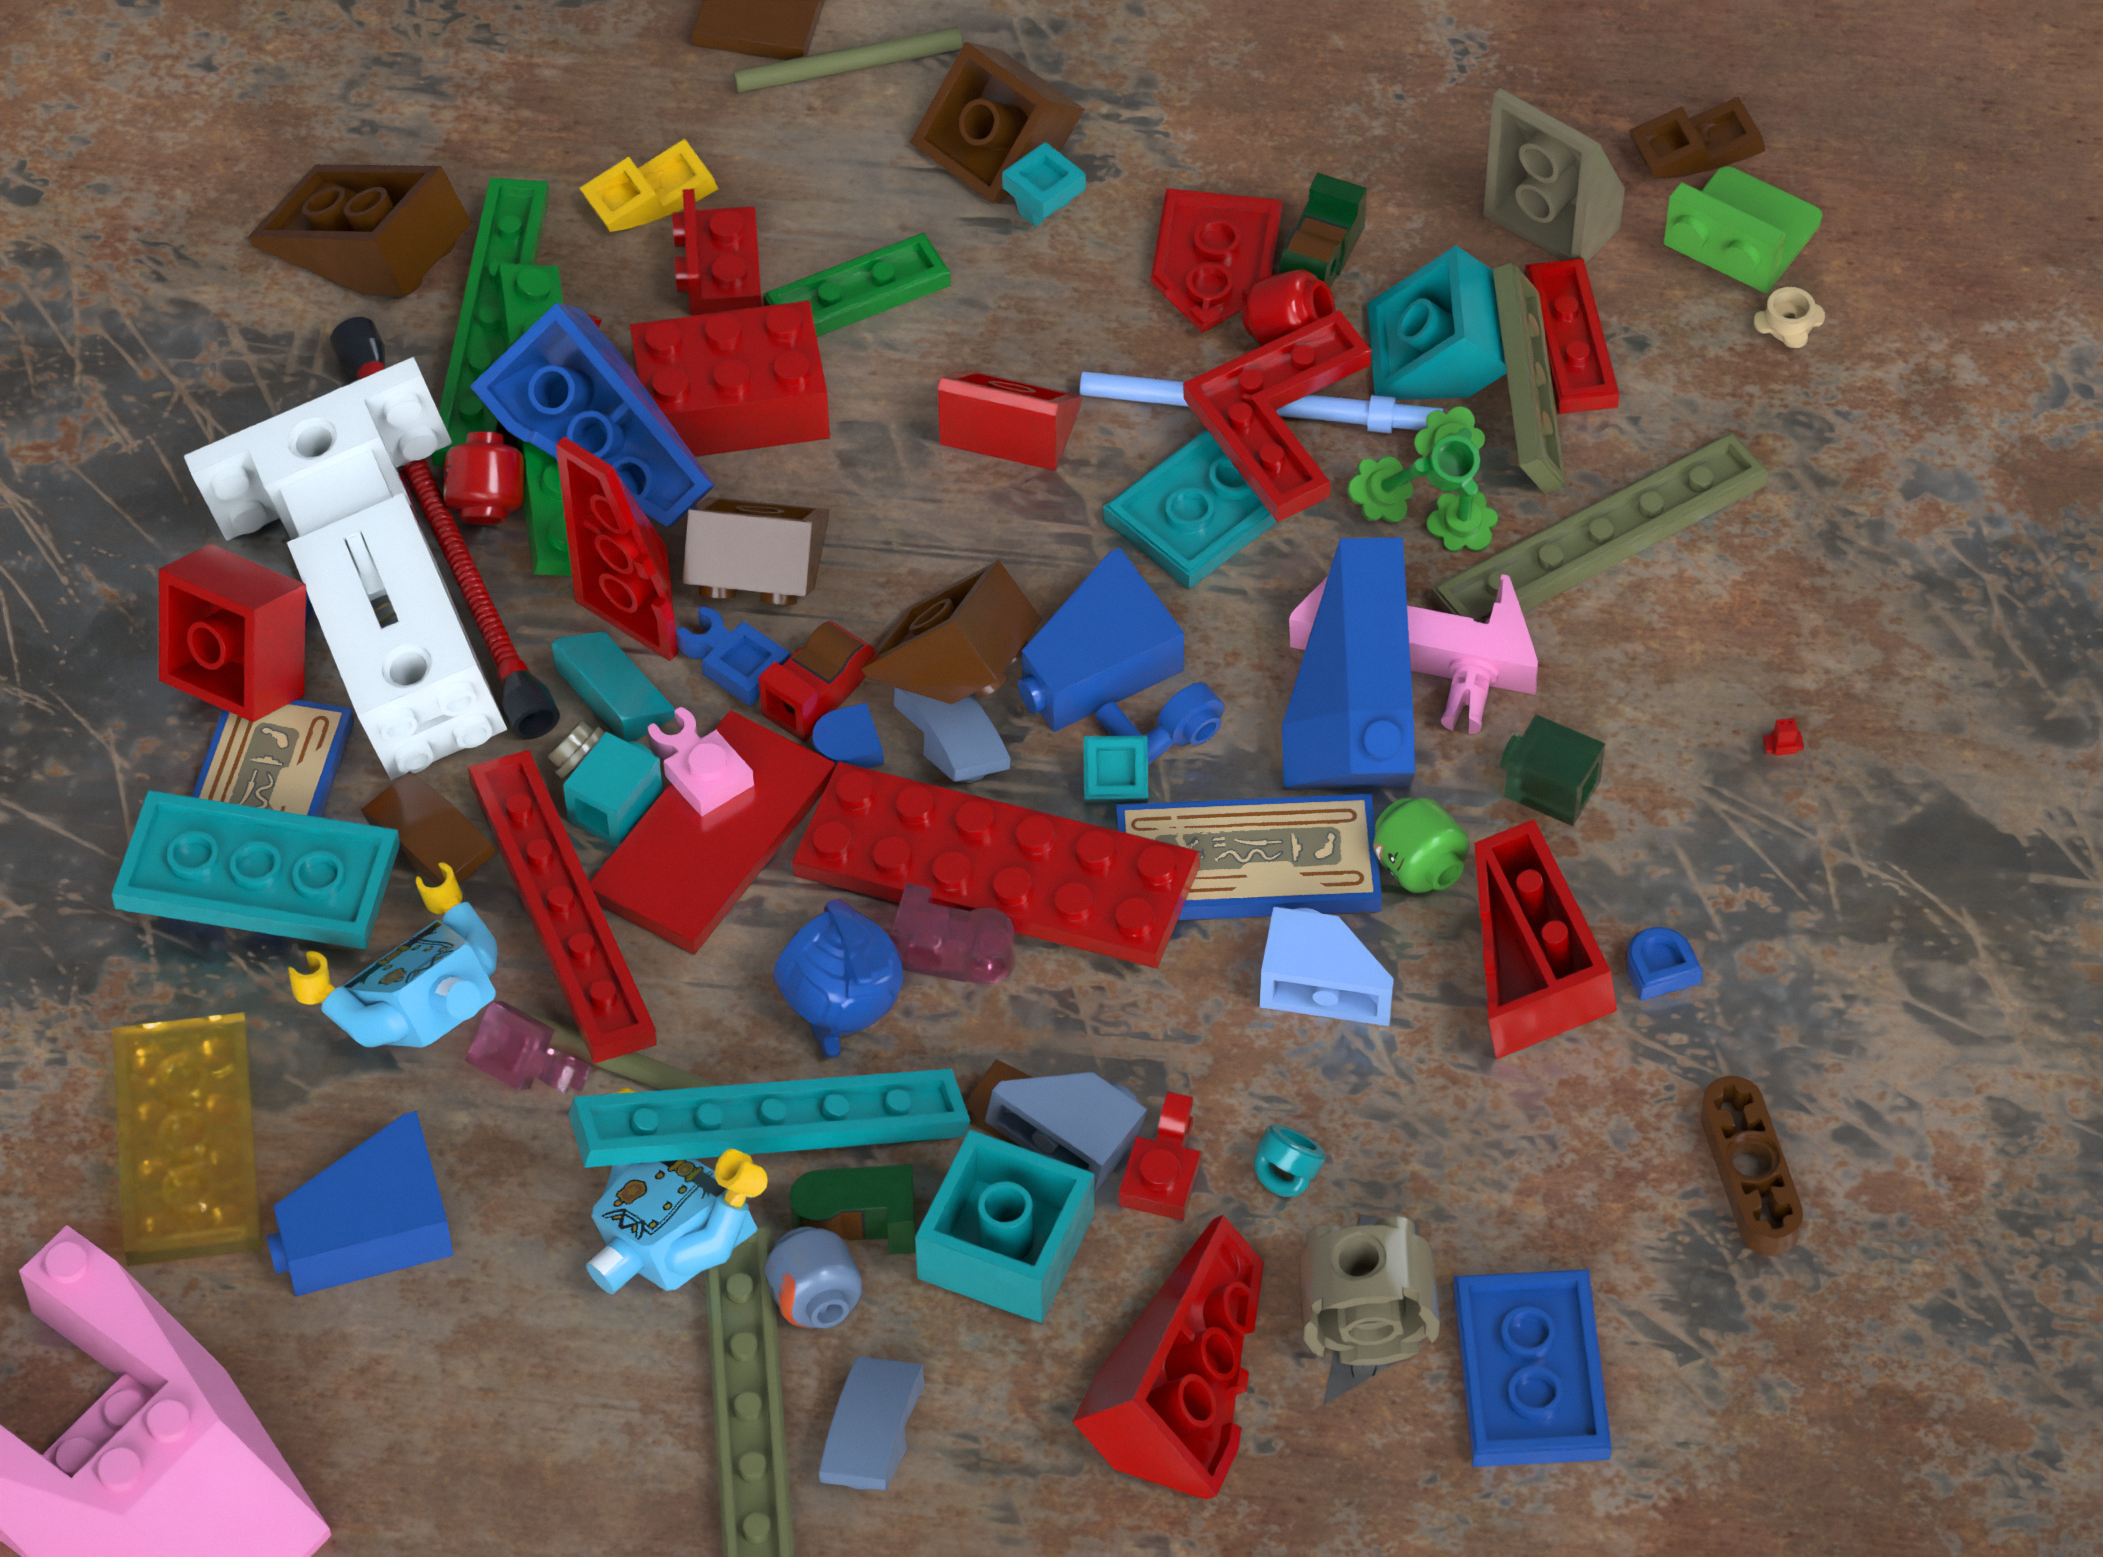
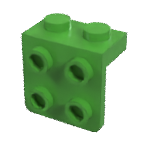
M1725 166L1718 169L1702 191L1681 182L1669 197L1664 245L1768 294L1820 227L1822 211L1818 207L1736 168Z

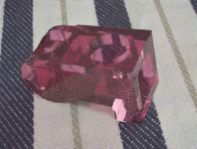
M906 883L890 935L891 940L900 952L903 971L978 984H994L1003 981L1011 974L1015 967V928L1011 919L1004 912L994 908H979L965 911L932 904V888Z

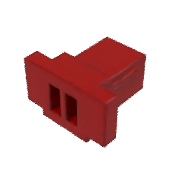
M1795 718L1776 720L1771 734L1763 735L1766 754L1774 753V756L1796 754L1797 751L1804 750L1801 731L1798 732Z

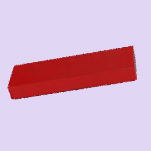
M1584 258L1525 265L1524 275L1538 290L1540 295L1553 394L1558 414L1618 408L1619 390Z

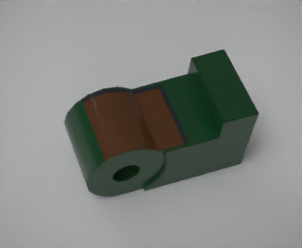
M1317 173L1309 188V200L1285 244L1279 274L1304 269L1313 273L1319 280L1325 282L1331 288L1337 275L1340 276L1365 228L1367 188Z
M912 1164L815 1170L806 1172L797 1178L791 1186L789 1203L792 1230L800 1227L821 1228L837 1233L842 1240L888 1239L889 1255L916 1254Z

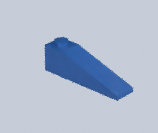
M556 302L470 386L508 432L555 457L556 461H558L556 444L563 437H566L613 466L642 511L667 527L674 526L688 512V509L695 506L715 487V484L626 360L582 308Z
M1403 537L1342 538L1339 540L1282 723L1283 790L1411 787L1415 775V750Z

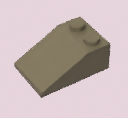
M1499 88L1493 94L1483 216L1560 260L1584 258L1586 264L1620 229L1625 188L1599 142Z

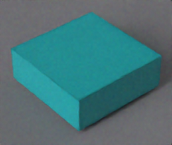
M1084 736V803H1148L1147 736Z

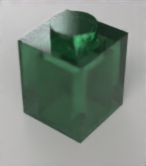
M1536 714L1523 736L1517 733L1513 734L1503 752L1500 768L1507 771L1504 797L1574 826L1601 781L1605 743Z

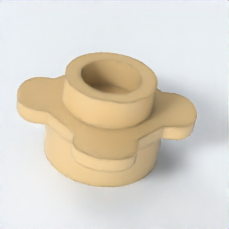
M1783 287L1777 289L1769 296L1765 311L1755 314L1754 327L1761 333H1772L1776 339L1783 341L1788 347L1799 348L1807 344L1808 333L1812 328L1824 323L1825 312L1821 306L1815 304L1813 297L1805 290L1796 287Z

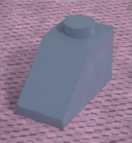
M1094 1072L1000 1081L992 1091L985 1122L1024 1149L1094 1173L1095 1194L1133 1147L1136 1136L1139 1137L1147 1109L1139 1104L1135 1095L1123 1085L1115 1082L1108 1083Z

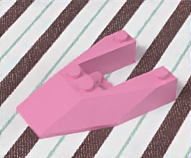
M66 1225L19 1270L31 1313L107 1368L119 1379L42 1455L0 1425V1541L21 1557H311L331 1537L330 1528L225 1368L116 1260Z

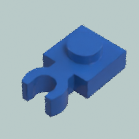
M702 606L698 610L699 626L707 632L704 634H693L688 629L682 626L676 630L678 647L686 656L702 659V670L705 677L748 706H751L760 698L758 677L774 661L783 665L791 657L790 652L744 621L730 632L724 628L723 619L717 611Z

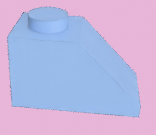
M1273 907L1261 969L1260 1007L1389 1026L1394 979L1340 917L1321 914L1309 908L1293 910Z

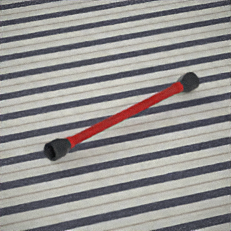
M365 317L350 318L340 323L332 331L330 342L340 365L357 380L386 369L385 345L371 319ZM424 458L402 465L417 500L425 513V517L428 519V523L433 530V534L436 536V540L441 547V551L444 553L449 568L452 570L463 598L471 611V615L474 617V621L498 669L497 677L502 686V710L513 733L518 738L524 740L535 739L547 734L558 724L560 712L549 689L533 676L526 663L519 659V655L511 642V638L508 636L500 615L497 613L489 592L486 590L481 575L462 539V535L459 533V529L454 522V518L451 516V512L443 499V495L435 482L427 461Z

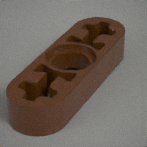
M1739 1076L1718 1078L1705 1090L1701 1110V1123L1743 1242L1757 1253L1770 1256L1786 1253L1798 1241L1803 1219V1209L1764 1098L1759 1088L1748 1079ZM1732 1102L1735 1110L1743 1111L1741 1121L1742 1132L1734 1135L1735 1123L1732 1114L1728 1109H1721L1722 1103ZM1742 1154H1757L1768 1162L1770 1170L1761 1176H1746L1735 1168L1733 1160ZM1769 1195L1767 1205L1772 1218L1775 1221H1782L1780 1229H1771L1768 1221L1760 1220L1762 1210L1761 1198Z

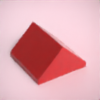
M964 370L940 377L938 386L940 445L1056 471L1080 410L1083 396L971 370Z

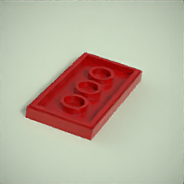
M729 710L714 730L718 731L753 770L754 786L701 817L674 785L670 783L589 882L600 906L694 955L821 797L836 767L835 762L732 710Z

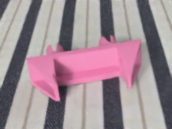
M1501 574L1500 585L1491 617L1485 623L1475 622L1474 618L1407 606L1411 671L1452 679L1445 712L1441 718V723L1444 727L1453 731L1463 707L1468 705V735L1480 732L1482 727L1481 720L1490 686L1532 695L1536 694L1538 660L1509 575ZM1328 576L1290 614V647L1306 649Z

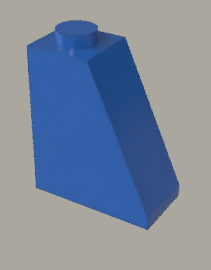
M1121 548L1115 549L1106 555L1022 650V678L1017 682L1019 694L1027 709L1032 714L1039 712L1053 732H1056L1098 712L1103 705L1109 702L1117 703L1184 671V632Z
M417 1111L403 1114L275 1204L273 1208L279 1232L266 1235L275 1273L280 1274L289 1271L295 1297L454 1256L446 1214Z

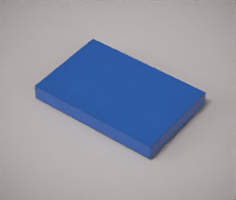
M1589 1269L1454 1276L1452 1290L1472 1467L1610 1460L1612 1445Z

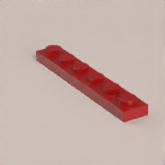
M525 750L469 766V781L593 1063L596 1064L656 1046V1028L530 751Z

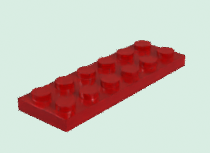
M838 762L792 860L795 877L948 915V908L964 912H972L981 908L995 909L1007 915V931L1158 969L1199 870L1200 859L1198 850Z

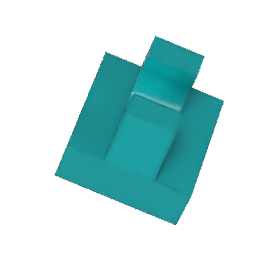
M1044 142L1002 172V188L1015 198L1019 215L1036 227L1059 208L1066 206L1070 203V200L1086 190V173Z

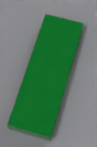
M923 232L763 293L764 306L810 300L816 336L818 337L951 286L950 271Z

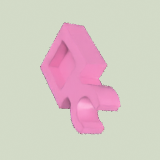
M679 707L675 710L676 726L681 731L678 734H664L654 723L648 726L649 744L652 751L657 756L666 759L664 760L666 778L701 817L754 786L753 770L717 730L700 738L697 735L696 720L687 709Z

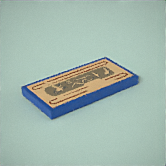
M295 700L255 722H251L223 709L192 797L322 817L354 724L352 708Z
M1372 794L1116 805L1117 831L1199 851L1200 867L1178 920L1272 916L1273 907L1293 910L1309 908L1321 914L1381 912L1382 893L1379 863L1373 849L1375 823Z

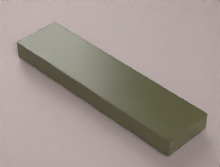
M1511 262L1493 269L1519 466L1542 492L1547 495L1565 488L1566 479L1540 295L1521 270Z

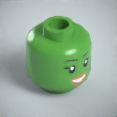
M1403 798L1388 806L1381 813L1375 825L1374 854L1402 887L1411 893H1426L1434 889H1446L1460 878L1464 871V861L1469 850L1468 836L1439 803L1431 798Z

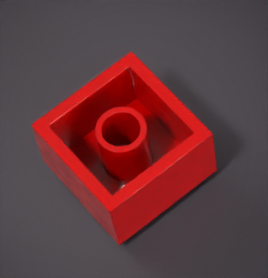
M209 544L160 568L159 681L251 722H255L303 697L305 684L306 584L213 544Z

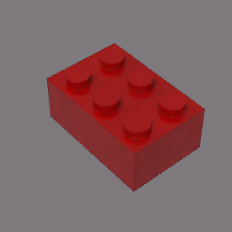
M810 300L630 324L634 372L694 457L830 439L827 388Z

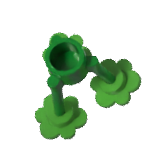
M1454 407L1447 414L1440 410H1434L1427 415V428L1421 429L1414 438L1415 450L1424 458H1418L1405 469L1402 468V465L1396 458L1391 456H1385L1377 462L1371 458L1363 459L1357 465L1358 475L1350 479L1347 484L1348 496L1354 503L1362 505L1361 511L1364 518L1369 521H1376L1382 517L1389 523L1399 522L1406 516L1407 503L1405 500L1409 499L1413 494V486L1410 481L1419 476H1426L1430 484L1439 490L1447 492L1457 491L1459 493L1458 496L1451 493L1441 495L1437 501L1438 510L1433 511L1427 518L1428 532L1437 539H1443L1445 549L1452 553L1460 552L1464 547L1473 552L1486 550L1492 540L1490 530L1498 523L1497 513L1491 508H1486V498L1482 492L1478 491V486L1472 478L1479 469L1480 455L1478 449L1485 443V435L1482 430L1473 428L1475 423L1474 415L1466 407Z

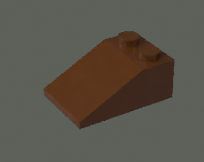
M315 164L248 238L254 247L362 295L399 298L411 294L421 285L423 276L440 258L453 250L455 241L472 222L441 166Z

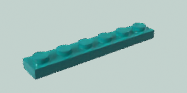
M952 1069L573 1097L568 1111L584 1168L720 1157L728 1149H736L745 1154H761L964 1137L970 1124V1118Z

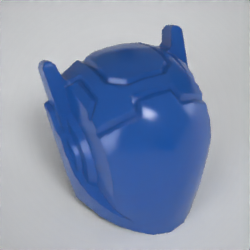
M841 899L827 902L824 907L825 912L808 922L796 933L782 951L773 972V981L788 1005L799 1016L810 1022L814 1037L817 1036L822 1055L826 1058L838 1057L840 1053V1036L849 1035L868 1028L891 1010L898 998L904 979L900 952L889 935L876 923Z

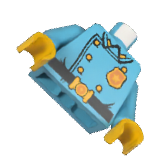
M441 862L438 863V866L445 880L442 885L433 888L426 887L419 876L416 877V885L427 910L438 915L445 914L442 921L436 919L338 988H334L331 985L326 958L318 952L309 951L306 953L307 965L311 974L302 975L292 967H288L293 995L296 1000L310 1005L323 1003L321 1011L361 1045L377 1047L387 1044L422 1048L432 1044L464 1020L473 1017L481 1008L494 1000L497 994L489 978L494 975L496 970L498 946L495 938L470 903H461L462 892L453 870L448 864Z
M622 1088L616 1094L631 1093L637 1091L629 1088ZM736 1149L724 1151L716 1163L715 1171L695 1159L612 1165L602 1197L593 1206L591 1215L607 1246L586 1264L588 1273L604 1291L611 1295L615 1294L637 1273L665 1291L676 1290L701 1271L725 1263L730 1258L733 1249L758 1230L745 1199L746 1197H756L765 1190L768 1180L764 1169L753 1164L750 1155Z

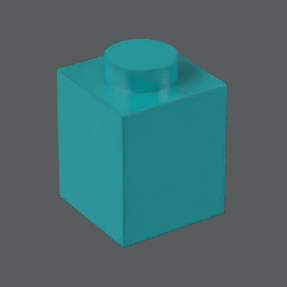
M606 731L563 784L568 822L619 847L663 793L660 759L643 744L636 741L626 742Z

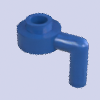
M1194 683L1183 688L1162 708L1158 717L1159 725L1145 735L1147 736L1148 765L1174 744L1178 746L1188 744L1200 745L1208 741L1219 730L1224 704L1206 683ZM1115 702L1103 705L1096 713V720L1110 736H1143Z

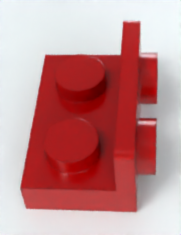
M682 189L684 211L672 212L674 247H686V256L674 257L677 292H689L691 316L762 307L755 206L696 210L695 190Z

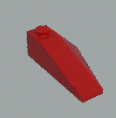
M563 437L556 444L575 602L668 661H671L678 654L667 546L614 467L566 437Z
M1224 1215L1213 1218L1098 1370L1072 1420L1075 1426L1114 1470L1205 1500L1217 1496L1239 1450L1242 1427L1233 1422L1236 1395L1247 1392L1249 1371L1241 1367L1244 1336L1255 1331L1264 1265L1263 1260Z

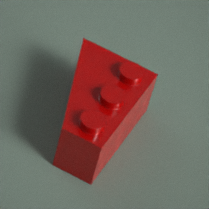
M1535 819L1475 842L1483 960L1488 1001L1487 1012L1496 1060L1616 1012L1617 1005L1611 970Z

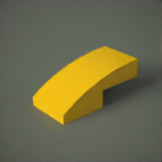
M685 139L639 168L635 166L630 157H627L580 187L583 196L609 232L645 225L669 216L672 212L682 210V189H694L695 202L718 190L713 176Z

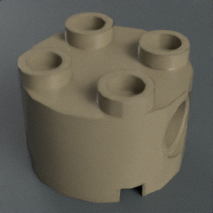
M1390 1216L1380 1219L1374 1225L1352 1226L1344 1229L1334 1225H1322L1315 1227L1307 1233L1306 1248L1300 1254L1299 1278L1303 1339L1313 1353L1325 1358L1326 1347L1330 1350L1339 1351V1361L1343 1364L1354 1366L1384 1365L1406 1360L1420 1353L1419 1341L1425 1337L1431 1340V1344L1439 1336L1440 1319L1434 1251L1424 1238L1415 1234V1225L1411 1220L1405 1217Z

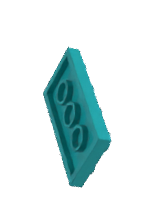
M148 790L111 895L114 907L118 910L367 950L400 847L398 830Z

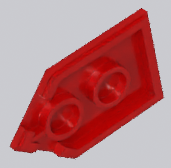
M1166 188L1150 282L1201 333L1243 310L1249 290L1256 280L1272 276L1283 200Z

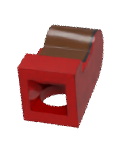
M831 620L824 622L811 634L802 649L799 648L783 665L774 661L758 677L761 715L805 743L813 735L816 722L826 713L837 710L865 679L866 675L861 668L874 652L873 646ZM786 702L795 708V715L785 709L784 705Z

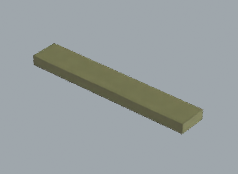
M1731 432L1431 588L1430 602L1439 612L1474 618L1475 622L1485 623L1491 617L1500 585L1501 574L1510 576L1521 611L1524 613L1766 486L1769 471L1738 437Z
M759 1226L752 1236L733 1249L730 1258L725 1263L705 1270L724 1557H794L776 1303L766 1282L764 1270L768 1256L772 1251L770 1226Z

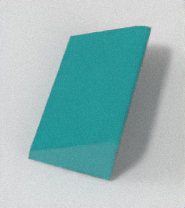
M605 631L561 637L551 642L554 668L616 737L626 742L637 741L648 734L649 725L654 723L660 727L675 718V708Z

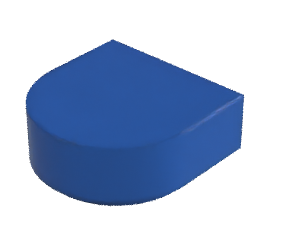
M867 703L833 710L823 715L816 722L813 729V749L815 753L835 762L836 765L838 762L863 768H871L884 764L883 749Z
M1664 927L1648 928L1636 934L1629 943L1626 971L1640 1001L1701 984L1703 970L1691 945L1677 931Z

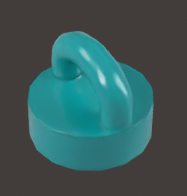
M1273 1124L1267 1126L1257 1145L1254 1170L1258 1180L1271 1192L1282 1197H1296L1307 1189L1312 1179L1317 1177L1326 1160V1154L1319 1144L1304 1134L1283 1125ZM1270 1162L1295 1175L1293 1180L1286 1181L1278 1177L1273 1172Z

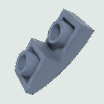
M894 687V707L924 732L923 755L954 782H975L981 780L987 774L1010 769V756L1003 741L972 694L950 705Z
M857 1356L843 1387L829 1429L819 1469L820 1483L850 1486L860 1490L876 1489L887 1491L907 1450L905 1425L925 1386L923 1364Z

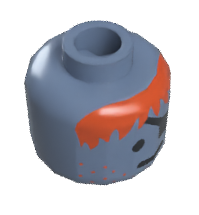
M800 1227L783 1235L770 1252L764 1267L766 1282L780 1313L791 1325L806 1329L829 1328L839 1324L857 1305L863 1291L861 1274L847 1244L837 1233L826 1229Z

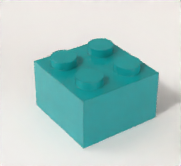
M969 1129L915 1236L917 1279L1043 1323L1094 1218V1173Z

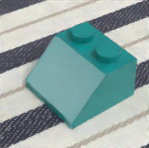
M1453 246L1367 303L1375 395L1396 397V400L1469 398L1507 374L1493 270L1458 246Z

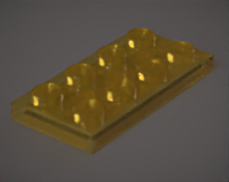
M240 1012L112 1028L123 1247L127 1266L263 1250L248 1026L245 1013Z

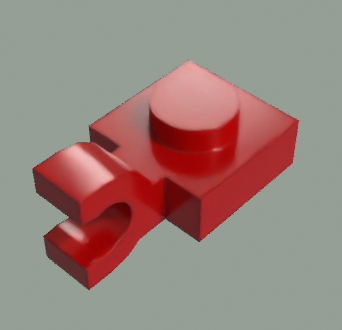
M1167 1091L1156 1140L1136 1136L1118 1193L1119 1206L1184 1221L1201 1165V1151L1185 1148L1193 1126V1116H1190L1193 1107V1097Z

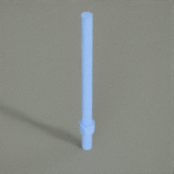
M1082 371L1080 395L1189 407L1183 399L1184 382L1085 371ZM1307 395L1275 411L1279 416L1367 425V431L1392 434L1393 428L1410 430L1427 428V415L1434 410L1443 412V408L1396 404V397L1371 395L1370 401Z

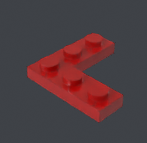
M1338 310L1183 383V399L1276 522H1280L1330 498V481L1275 410L1371 366V349L1343 313Z

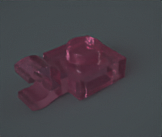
M502 1000L489 1003L465 1059L469 1064L517 1090L530 1089L536 1077L546 1085L563 1093H567L569 1087L582 1091L592 1068L589 1064L574 1056L548 1048L556 1029Z

